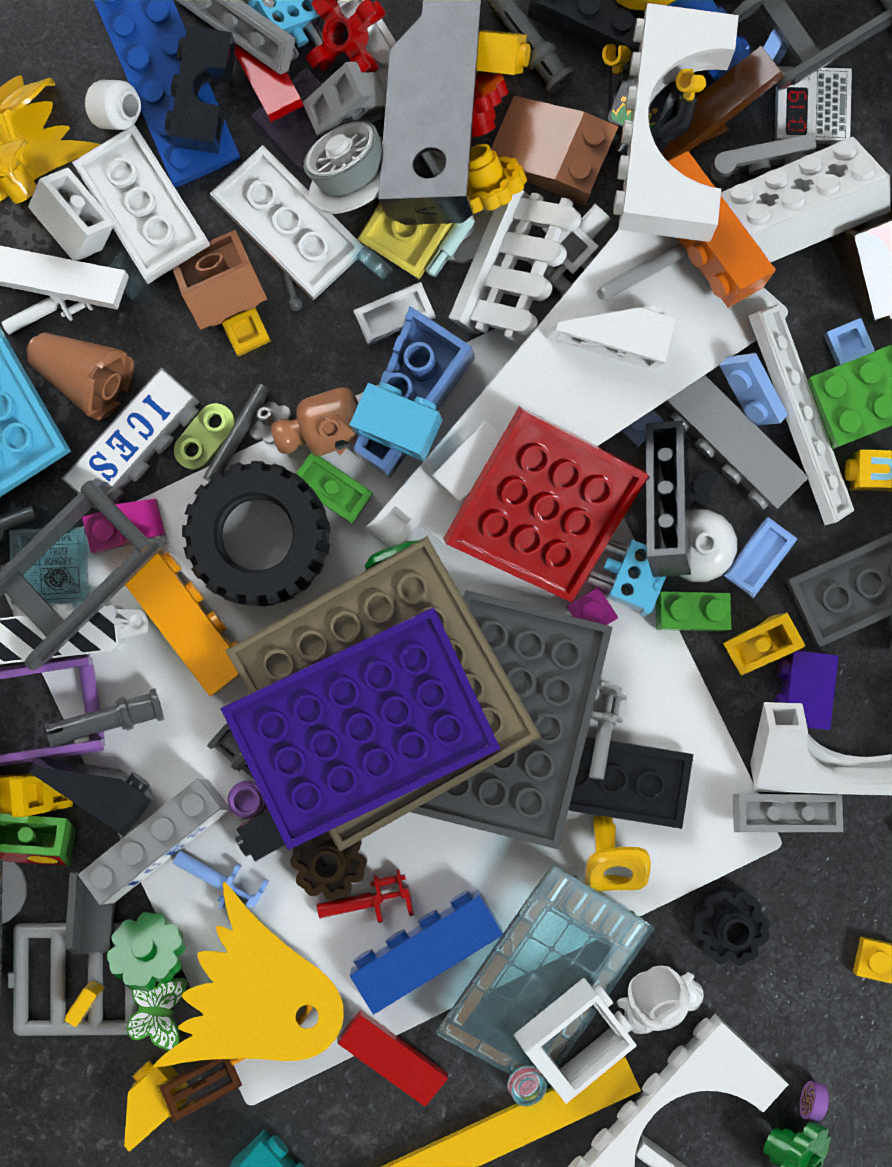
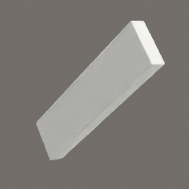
M0 246V286L118 309L129 278L125 270Z

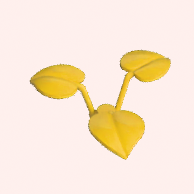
M52 78L24 85L11 93L0 104V114H3L11 139L10 142L0 147V186H2L14 204H19L30 198L37 185L26 170L29 164L24 159L22 153L27 141L25 138H17L12 117L16 110L23 108L32 101L45 86H55Z

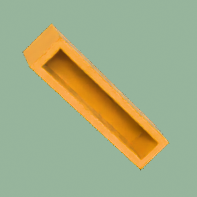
M160 550L125 586L207 694L214 696L240 677L225 651L239 642L237 640L233 643L230 642L223 632L227 629V626L214 610L208 613L201 603L205 597L192 581L186 584L178 573L182 567L169 551L163 554Z

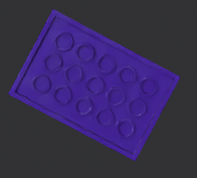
M434 607L220 708L288 850L501 749Z

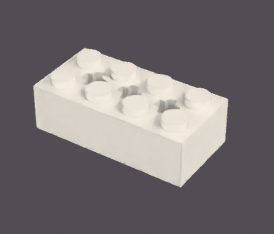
M854 137L839 141L832 146L806 155L799 160L773 169L761 176L721 192L723 199L770 262L891 212L890 176Z

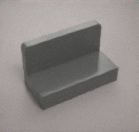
M70 872L65 949L73 954H107L113 948L112 935L114 933L115 903L99 905L78 876L79 872Z

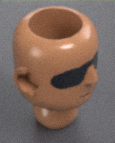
M340 387L308 397L298 404L296 409L297 419L291 421L280 419L274 422L271 426V432L278 451L282 454H289L294 452L298 446L306 444L309 451L317 457L335 451L341 455L347 447L355 445L359 435L352 430L349 424L359 403L353 391L349 388Z

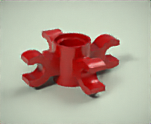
M313 0L311 4L318 15L324 19L325 24L322 30L324 42L312 49L305 57L314 70L320 67L322 71H325L332 66L336 58L343 52L347 54L350 62L358 63L362 73H375L380 66L375 58L366 50L369 40L367 29L381 20L386 14L380 2L376 0L372 3L371 0H364L357 7L356 12L347 18L341 12V7L337 0ZM348 28V39L344 43L343 32Z

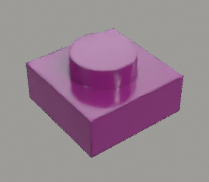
M599 587L594 588L566 606L572 617L608 625L618 619L617 614Z

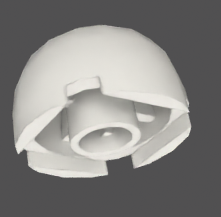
M708 509L690 510L691 575H680V577L689 582H708L722 576L731 567L737 553V537L732 525L722 515Z

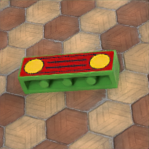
M0 814V861L70 866L76 829L66 818L40 816L12 817V814Z

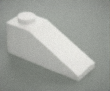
M643 306V308L638 307L561 321L548 331L547 338L654 370L666 363L676 318L665 315V310L662 308Z

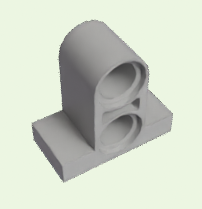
M346 62L304 100L303 105L316 135L323 136L338 125L348 122L367 121L371 123L384 118L387 93L377 73H362L357 62Z

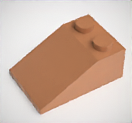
M514 96L491 150L497 153L498 158L502 156L516 158L519 165L523 167L527 182L586 206L614 141L618 126L584 111Z

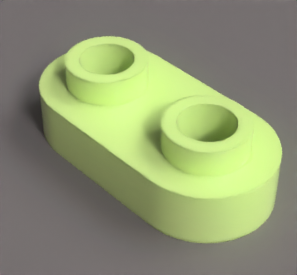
M213 403L205 406L176 441L174 446L176 460L190 470H200L206 467L217 454L236 422L233 413L222 404ZM215 415L221 416V425L217 428L210 427L209 421L211 417ZM191 444H197L199 448L198 453L193 457H189L186 453L187 447Z

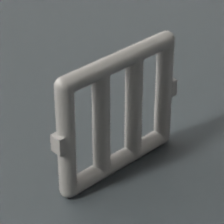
M114 922V932L120 928L123 922ZM19 923L14 927L13 971L8 973V988H13V1031L16 1035H128V1021L133 1013L138 1011L139 1005L132 997V990L126 985L125 1020H103L102 991L88 1012V1020H83L76 1028L65 1021L66 923ZM29 938H51L50 1020H29ZM88 954V984L95 980L103 985V954Z

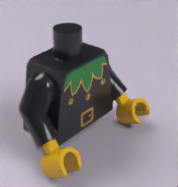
M607 44L603 48L602 58L607 65L612 66V70L608 71V122L618 126L616 133L621 138L616 144L613 153L620 158L621 155L627 156L628 145L621 144L625 120L631 121L632 110H625L628 88L629 86H635L636 76H629L630 66L627 70L623 69V65L627 64L631 58V50L626 45L619 46L618 57L616 58V45ZM693 69L680 70L676 76V82L672 81L665 86L648 107L649 128L659 151H663L668 143L687 132L691 127L694 111L698 106L695 93L701 92L706 86L704 76L694 75Z

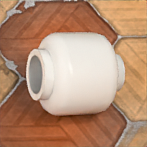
M99 80L94 82L87 91L85 109L90 121L98 128L126 130L137 121L141 111V102L136 90L128 82L121 80Z

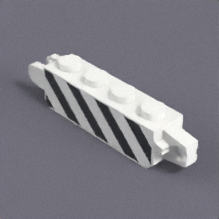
M109 600L51 659L119 651L126 643V638L150 632L149 616L141 609H122V606L110 605ZM73 603L50 605L63 620L74 611ZM21 609L12 610L13 617L0 618V665L25 662L28 655L46 638Z

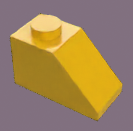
M149 1060L132 1076L136 1081L128 1091L124 1147L129 1152L169 1117V1112L162 1101V1095L158 1092L156 1086L178 1075L171 1065L153 1068V1064ZM185 1082L170 1090L171 1095L186 1088L188 1084ZM188 1097L175 1103L177 1109L187 1101Z

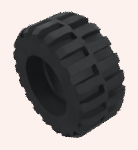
M251 461V464L243 465L239 462L229 465L230 469L224 472L218 470L209 476L211 481L208 484L198 487L194 492L197 495L193 504L188 503L185 511L188 519L187 524L182 525V537L186 538V547L183 549L186 559H189L193 565L191 570L198 579H201L206 584L205 587L212 593L218 594L225 600L233 603L265 607L295 598L296 594L305 591L312 584L311 581L315 576L320 574L324 567V559L329 553L330 524L321 500L304 479L275 463L270 465L265 464L263 461ZM250 500H266L278 505L287 514L292 525L293 537L288 553L278 564L263 570H250L239 566L229 557L223 544V528L228 516L238 505Z

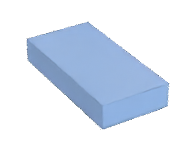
M766 517L722 577L750 598H754L797 541V538L772 519Z

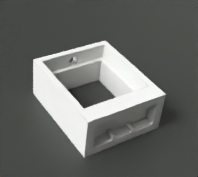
M582 978L514 1034L526 1055L566 1104L637 1046L628 1035V1032L633 1027L619 1010L612 1014L608 1007L613 1004V1001L600 985L593 989L585 978ZM594 1005L611 1028L562 1068H559L542 1046L589 1007Z

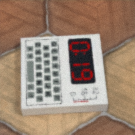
M779 66V69L782 71L783 75H785L787 72L795 68L788 66ZM821 68L794 86L790 85L782 91L776 86L774 141L814 133L816 144H836L839 141L850 138L852 69Z

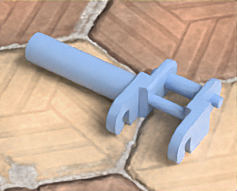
M179 851L173 860L174 865L219 890H223V882L225 881L236 894L248 900L245 905L247 908L249 906L253 908L256 906L269 882L267 879H264L258 892L249 895L235 887L236 884L233 882L242 866L238 863L228 878L182 851ZM219 896L217 901L221 903L218 909L221 910L226 905L224 897Z

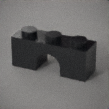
M187 25L185 38L179 39L177 58L178 61H181L179 75H173L171 84V95L175 97L173 111H167L165 119V132L169 134L175 147L219 154L225 119L219 105L204 103L198 97L201 88L210 81L231 82L237 48L232 32Z

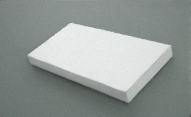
M135 124L72 162L95 200L115 222L114 231L148 284L210 246L209 241Z
M263 145L210 193V198L312 300H315L365 253V247L332 214L321 212L314 207L309 197V191Z

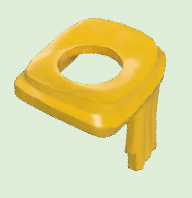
M594 816L595 853L587 859L585 883L597 891L639 890L648 884L651 869L649 853L640 847L615 848L616 825L613 824V818ZM621 866L630 869L633 873L630 877L604 875V872L609 868Z

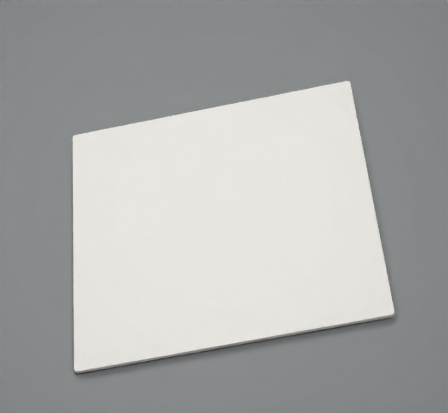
M494 329L487 332V334L485 333L466 342L472 346L475 359L438 410L443 421L428 455L530 335L523 336L518 334L516 341L504 336L505 331ZM364 392L356 395L358 403ZM262 440L235 453L224 471L230 469L229 465L241 462L244 465L251 464V461H263L265 464L273 465L275 463L285 467L292 473H297L310 454L307 445L303 444L298 446L292 453L282 454L278 451L275 443L266 444ZM355 445L347 447L341 455L335 451L320 456L374 494L354 524H351L323 505L331 532L329 533L330 548L323 562L324 567L320 574H317L311 581L312 584L305 591L299 592L294 596L295 598L289 601L276 603L273 606H247L227 601L205 587L206 584L201 579H198L191 570L193 565L189 559H186L183 549L186 547V538L182 537V525L187 524L188 515L185 514L188 503L193 504L197 497L194 492L200 485L205 486L209 483L203 478L209 466L137 501L157 499L166 535L156 538H162L167 543L161 551L163 554L169 551L182 567L178 573L186 584L192 581L205 597L201 603L208 613L214 610L227 626V629L223 632L230 642L233 643L236 640L241 642L366 571L365 564L368 558L378 551L389 548L366 529L367 525L423 461L407 455L392 477L388 478L360 459L353 450ZM250 500L238 505L228 516L222 534L223 544L229 557L239 566L250 570H263L278 564L288 553L293 537L292 525L287 514L281 507L266 500ZM623 518L611 539L628 545L632 539H635ZM421 524L405 540V542L416 541L428 536L462 598H464L465 590L572 616L566 608L571 602L441 542ZM83 526L73 531L75 533L62 536L60 542L57 541L55 544L69 545H53L51 548H55V551L57 548V555L56 552L54 555L53 549H51L52 555H50L49 549L45 556L43 555L40 558L42 566H39L38 560L36 562L38 566L34 564L30 568L33 570H28L24 574L26 575L24 578H27L26 580L31 583L44 599H50L46 600L49 605L73 603V610H75L136 549L132 544L95 554L91 553L85 527ZM68 547V548H67V551H68V552H67V555H66V552H65V548L63 549V551H64L63 554H65V555H62V549H60V554H61V555H58V554H59V549H58V548ZM604 550L592 571L614 579L616 574L604 570V564L608 557L621 562L623 557ZM635 553V558L642 562L643 556L640 553ZM64 557H67V564L65 562L64 565ZM8 563L2 565V566H1V570H2ZM54 567H79V580H78V568H66V569H64V568H54ZM40 568H53V571L54 569H62L67 573V581H69L68 570L74 580L70 584L63 582V590H54L61 589V587H53L49 583V578H47L48 584L52 588L48 587L44 582V575L48 572V569H41L40 572ZM628 570L629 577L636 579L635 571ZM41 574H42V594H41ZM55 575V580L61 581L60 576ZM586 579L573 602L597 586L587 583ZM80 582V593L64 592L69 589L74 590L75 585H79ZM125 585L110 599V605L122 606V609L144 610ZM624 586L621 587L622 594L629 596V589ZM600 588L604 596L607 597L609 591ZM5 593V597L11 609H20L15 604V602ZM43 593H67V594H43ZM56 598H76V599H56ZM606 598L617 614L618 619L608 624V626L613 628L600 681H606L609 684L621 687V693L627 696L626 700H621L618 717H621L623 722H616V725L613 726L611 740L694 754L682 829L613 818V824L616 825L615 848L640 847L645 849L649 853L651 860L648 884L639 890L597 892L640 917L779 849L782 841L778 832H734L733 794L759 793L755 792L754 783L680 631L656 630V603L653 611L642 617L640 611ZM150 617V632L126 638V643L119 651L90 654V657L93 658L100 709L116 705L115 701H118V698L132 699L149 694L150 689L156 688L164 715V720L162 721L153 719L135 724L131 730H123L121 726L104 731L106 745L104 746V751L80 754L85 765L119 769L128 775L134 772L150 784L148 789L151 790L152 801L127 834L197 778L209 780L227 805L229 791L234 785L241 781L255 782L242 769L238 771L231 768L232 763L215 748L211 750L207 747L208 743L227 723L220 708L250 694L241 677H238L216 695L209 696ZM78 667L42 673L63 719L85 714ZM600 689L597 690L592 712H605L607 696L600 693ZM590 719L587 737L596 738L597 721ZM89 736L76 739L74 742L89 741ZM265 803L264 808L262 809L261 812H263V811H265L266 809H268L266 803ZM231 810L180 851L228 878L237 863L242 865L233 882L236 884L235 887L249 895L258 892L264 879L269 881L254 908L249 906L248 909L282 942L320 969L334 983L342 999L344 1014L338 1036L360 1009L393 1034L398 1035L459 1004L494 951L499 950V944L553 866H557L586 884V862L595 853L593 817L598 815L568 811L558 850L408 812L362 839L359 851L368 857L364 878L360 882H352V890L349 895L337 898L342 899L369 892L372 894L376 893V887H371L370 884L371 881H374L373 874H377L378 878L396 875V869H399L401 875L405 874L406 880H402L403 886H409L414 916H409L406 900L399 896L383 900L380 903L383 916L382 923H378L374 907L319 919L316 905L333 900L326 899L322 892L316 896H310L303 888L297 885L296 877L299 871L290 864L293 848L288 850L286 845H283L256 862L251 855L246 857L240 850L235 837L239 835L236 829L249 819L237 817ZM118 833L120 839L124 838V836ZM176 853L143 879L141 883L155 913L163 914L169 921V924L177 925L183 934L186 949L178 958L182 963L181 968L189 985L193 988L201 984L213 983L199 962L198 952H227L218 937L216 926L219 925L233 930L226 906H223L221 910L218 909L221 902L217 901L219 896L224 897L223 890L215 888L174 865L173 860L177 855ZM330 855L323 856V862L327 866L336 864L337 861L334 857ZM617 866L607 869L604 875L630 877L633 872L626 867ZM398 883L380 886L382 894L399 891ZM469 890L472 894L479 890L501 925L503 936L373 1015L349 976L351 968L355 966L353 960L367 950L373 949L374 953L388 946L385 941L398 931L405 929L406 933H409L419 927L418 920L429 912L437 909L440 914L452 906L450 901L460 893ZM236 894L242 903L246 905L248 900ZM550 906L551 909H553L554 911L558 912L566 918H570L567 915ZM543 908V910L541 911V913L539 914V916L537 917V919L534 921V923L532 924V926L530 927V929L528 930V932L531 931V929L533 928V926L535 925V923L537 922V920L539 919V917L542 915V913H543L544 910H545L544 908ZM548 910L531 932L532 936L547 945H552L567 922L564 918ZM572 919V921H573L574 923L578 924L579 926L583 927L584 929H586V930H588V931H592V930L588 929L587 927L583 926L582 924H580V923H578L577 921H575V920ZM570 923L553 945L554 949L564 954L579 947L588 937V933ZM526 935L523 937V939L521 940L515 951L512 953L510 958H508V960L513 957L517 949L520 947V945L526 938ZM594 936L589 937V939L587 940V942H589V941L595 939V937H594ZM531 937L527 938L514 957L513 963L526 971L536 968L548 951V947ZM553 950L549 951L540 965L560 956V954ZM506 962V964L504 965V967L501 969V971L499 972V974L497 975V977L495 978V980L493 981V983L490 985V987L493 986V984L495 983V981L498 979V977L500 976V974L502 973V971H503L504 968L506 967L507 962ZM509 965L494 988L525 972L514 965ZM306 1005L298 1009L296 1019L303 1013ZM314 1007L309 1017L300 1025L301 1027L311 1028L317 1023L318 1012ZM336 1038L328 1049L309 1059L299 1061L244 1059L234 1065L242 1083L239 1090L244 1101L248 1105H255L354 1055L338 1045Z

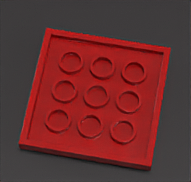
M519 406L443 540L447 545L572 603L649 475L639 467Z

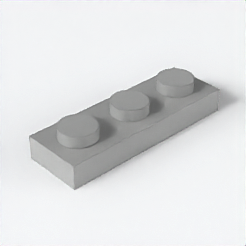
M733 794L734 832H843L842 795Z

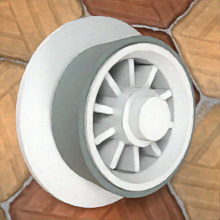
M352 121L342 124L324 134L308 151L304 160V170L312 180L309 197L317 210L329 214H338L357 209L363 205H366L371 212L377 208L380 203L378 196L383 137H379L372 123Z

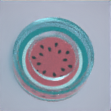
M364 246L357 255V259L382 280L386 279L393 271V268L367 246Z
M524 1065L511 1073L508 1078L507 1089L517 1104L531 1106L543 1098L546 1093L547 1082L538 1068Z

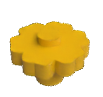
M487 144L471 147L468 196L473 206V214L480 212L484 208L486 210H495L509 203L512 200L513 194H517L524 189L527 178L523 167L519 165L516 158H509L507 156L498 158L497 153L491 150Z

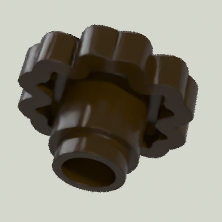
M327 831L294 847L290 864L299 871L296 877L297 885L303 888L310 896H316L322 892L328 900H335L339 896L349 895L352 890V882L362 881L365 875L368 857L359 851L362 839L339 851L330 833ZM330 855L334 857L337 861L336 864L327 866L323 862V856Z

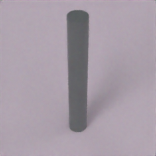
M260 383L257 384L203 476L206 481L210 482L211 478L209 476L218 470L224 472L254 421L258 410L271 391L268 387Z

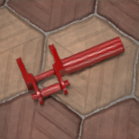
M396 869V875L378 878L377 874H373L374 881H371L370 884L371 887H376V893L372 894L369 892L319 903L316 905L319 919L374 907L377 921L382 923L383 916L380 903L383 900L399 896L406 900L409 916H414L409 886H403L402 880H406L405 874L401 875L399 869ZM398 883L399 891L382 894L380 886Z

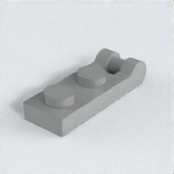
M814 133L721 152L716 156L709 168V179L715 184H723L732 174L749 171V175H759L770 171L771 166L787 165L799 160L806 155L812 154L817 148Z

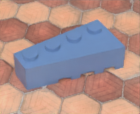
M409 306L405 317V324L400 336L398 335L393 347L394 352L386 371L383 372L379 386L381 382L392 385L402 391L400 396L414 401L416 397L426 399L437 406L436 411H438L474 361L475 356L472 346ZM361 435L358 436L353 449L360 459L388 478L392 477L407 456Z

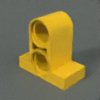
M31 773L0 775V814H12V817H26L73 807L71 800Z

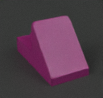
M157 499L115 504L147 538L166 535ZM101 512L82 517L91 553L95 554L131 544Z

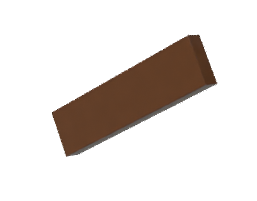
M762 46L758 47L697 96L698 106L694 111L690 129L668 143L663 151H660L667 161L687 151L690 152L784 78L782 71Z

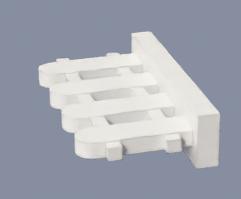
M522 190L517 194H513L512 200L509 203L496 208L487 225L449 319L467 332L480 335V332L487 334L489 327L505 331L504 336L516 341L518 334L523 336L530 335L538 324L537 318L529 312L532 301H543L552 292L551 282L543 277L547 266H559L567 256L565 247L558 242L561 232H572L581 223V215L572 207L574 203L570 199L561 198L559 204L544 202V198L538 193H531V196H529ZM532 225L549 228L545 239L528 235ZM518 259L534 262L530 273L514 270ZM503 293L520 297L516 307L499 304Z

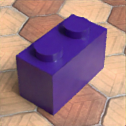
M795 651L780 658L778 678L782 679L781 694H776L774 703H802L808 728L830 730L839 656Z

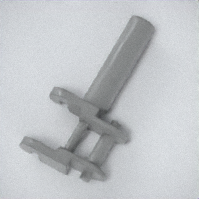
M600 681L598 689H600V693L607 696L604 713L592 712L591 719L597 721L598 726L589 778L604 780L612 728L616 725V722H623V719L618 717L620 702L621 700H626L627 696L621 693V687L609 684L606 681Z

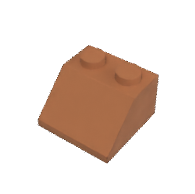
M236 229L209 241L210 246L173 268L181 294L200 330L208 326L218 325L226 318L241 311L251 310L260 302L267 300Z

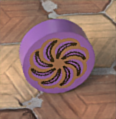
M808 1081L803 1087L800 1097V1114L803 1119L820 1122L825 1117L829 1105L828 1089L824 1084Z

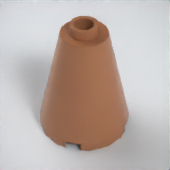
M47 332L33 337L28 343L26 349L28 363L88 417L96 420L109 417L121 404L116 401L120 391L122 390L127 393L131 386L134 374V361L121 349Z

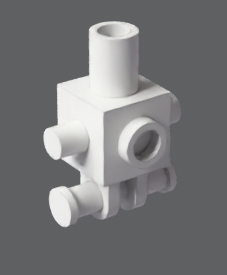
M596 204L582 217L581 223L576 230L561 232L558 242L567 251L566 259L556 269L553 266H547L543 275L561 293V297L574 283H571L562 274L566 269L574 274L580 266L584 270L594 259L591 254L598 247L592 239L611 220ZM543 227L542 230L547 234L549 228ZM527 261L533 267L534 262Z

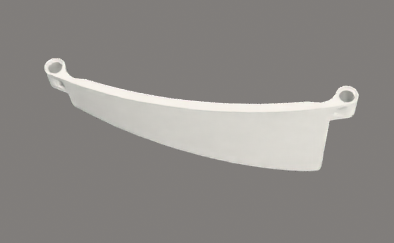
M617 230L509 361L430 452L425 462L418 466L395 495L381 508L367 525L366 529L389 548L404 543L419 524L438 540L445 543L443 537L468 494L459 502L432 474L485 420L503 435L520 406L598 446L719 366L727 357L734 356L757 339L748 315L779 303L786 318L788 314L787 308L764 287L727 308L722 299L713 293L709 281L701 270L692 264L689 256L682 258L608 300L600 299L597 295V290L601 285L680 243L675 237ZM643 306L662 308L665 310V315L676 318L666 363L654 370L547 338L548 331L558 322L638 307L643 308Z

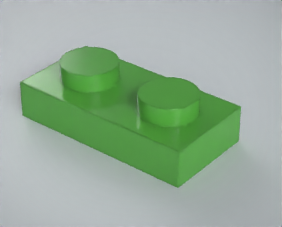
M311 452L296 473L314 490L323 505L351 524H354L374 494L320 456H314Z
M660 592L656 601V630H732L730 593Z

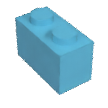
M381 382L379 387L368 383L349 424L352 430L358 435L425 462L443 421L440 413L436 411L437 406L420 397H416L414 401L400 396L401 390L387 383Z

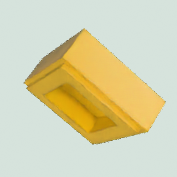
M256 308L242 311L222 322L238 357L271 342Z
M95 980L91 981L82 990L66 1014L65 1021L76 1028L86 1017L105 987Z

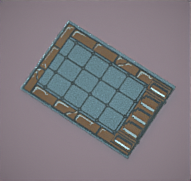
M551 863L438 1027L436 1034L458 1046L459 1049L469 1052L511 1076L523 1067L536 1069L541 1077L540 1086L537 1090L543 1092L549 1082L526 1055L514 1034L582 978H585L593 989L600 985L609 996L655 927L636 915L634 911L628 910L584 883L577 876H573L554 863ZM594 1005L589 1007L542 1046L558 1067L561 1066L598 1012Z

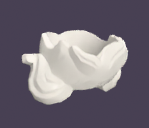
M660 965L654 966L647 972H641L633 977L629 983L628 997L617 1000L618 1007L624 1009V1017L633 1027L631 1031L635 1034H648L652 1030L662 1031L679 1025L684 1020L687 1012L698 1009L703 1001L704 994L702 986L693 980L695 975L687 972L685 975L680 976L669 966Z

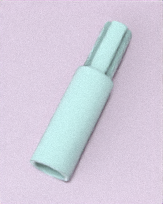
M470 217L463 223H454L439 245L438 252L426 268V272L429 275L436 277L448 258L453 256L475 223Z

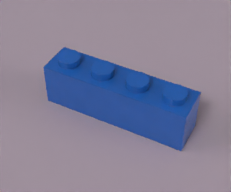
M469 890L460 893L450 901L452 905L450 908L440 914L437 909L429 912L418 920L419 927L409 933H406L405 929L400 930L385 941L388 946L374 953L373 949L367 950L353 960L355 966L351 968L349 976L373 1015L503 936L501 925L479 890L472 894Z

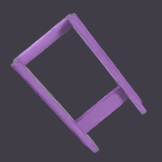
M90 654L52 659L33 671L25 664L0 668L1 680L78 667L85 714L100 710L93 658L90 657ZM104 732L90 735L89 741L0 754V766L32 762L35 757L52 759L104 751V746H106Z

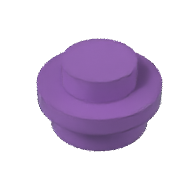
M241 781L229 791L228 806L237 817L243 819L253 818L264 808L265 801L257 784L253 781Z

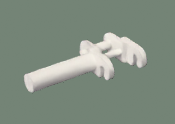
M50 296L1 323L5 331L10 335L56 311L57 308L62 307L63 312L60 313L63 318L67 316L69 321H72V314L85 307L91 311L93 307L91 304L83 302L67 307L65 303L67 299Z

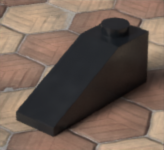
M35 757L30 766V773L124 837L152 801L151 790L148 789L150 784L134 772L128 775L119 769Z

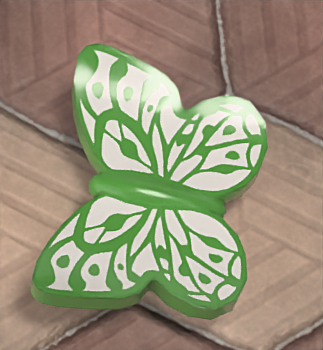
M172 978L169 983L155 984L153 989L147 992L140 989L132 990V997L139 1005L138 1011L133 1013L127 1024V1034L132 1040L138 1041L150 1036L151 1042L154 1045L167 1051L179 1044V1030L171 1015L174 1014L173 1007L180 1001L182 993L187 988V980L184 978Z

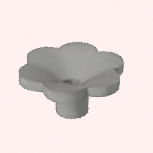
M273 401L263 404L258 410L250 428L252 438L255 440L263 439L266 444H274L271 426L280 419L290 420L292 416L290 409L285 405L278 406Z

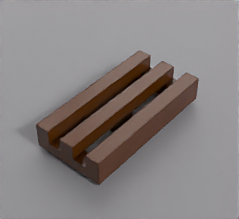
M211 1059L194 1065L156 1087L162 1095V1101L169 1112L168 1115L171 1122L175 1123L242 1086V1083L229 1059ZM222 1062L224 1063L225 1067L171 1095L170 1090ZM229 1075L230 1081L177 1109L175 1103Z

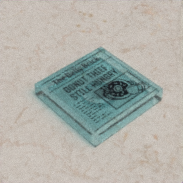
M85 527L70 528L23 575L48 603L83 602L89 596L88 552ZM42 529L9 530L10 561ZM11 599V605H16L15 602Z

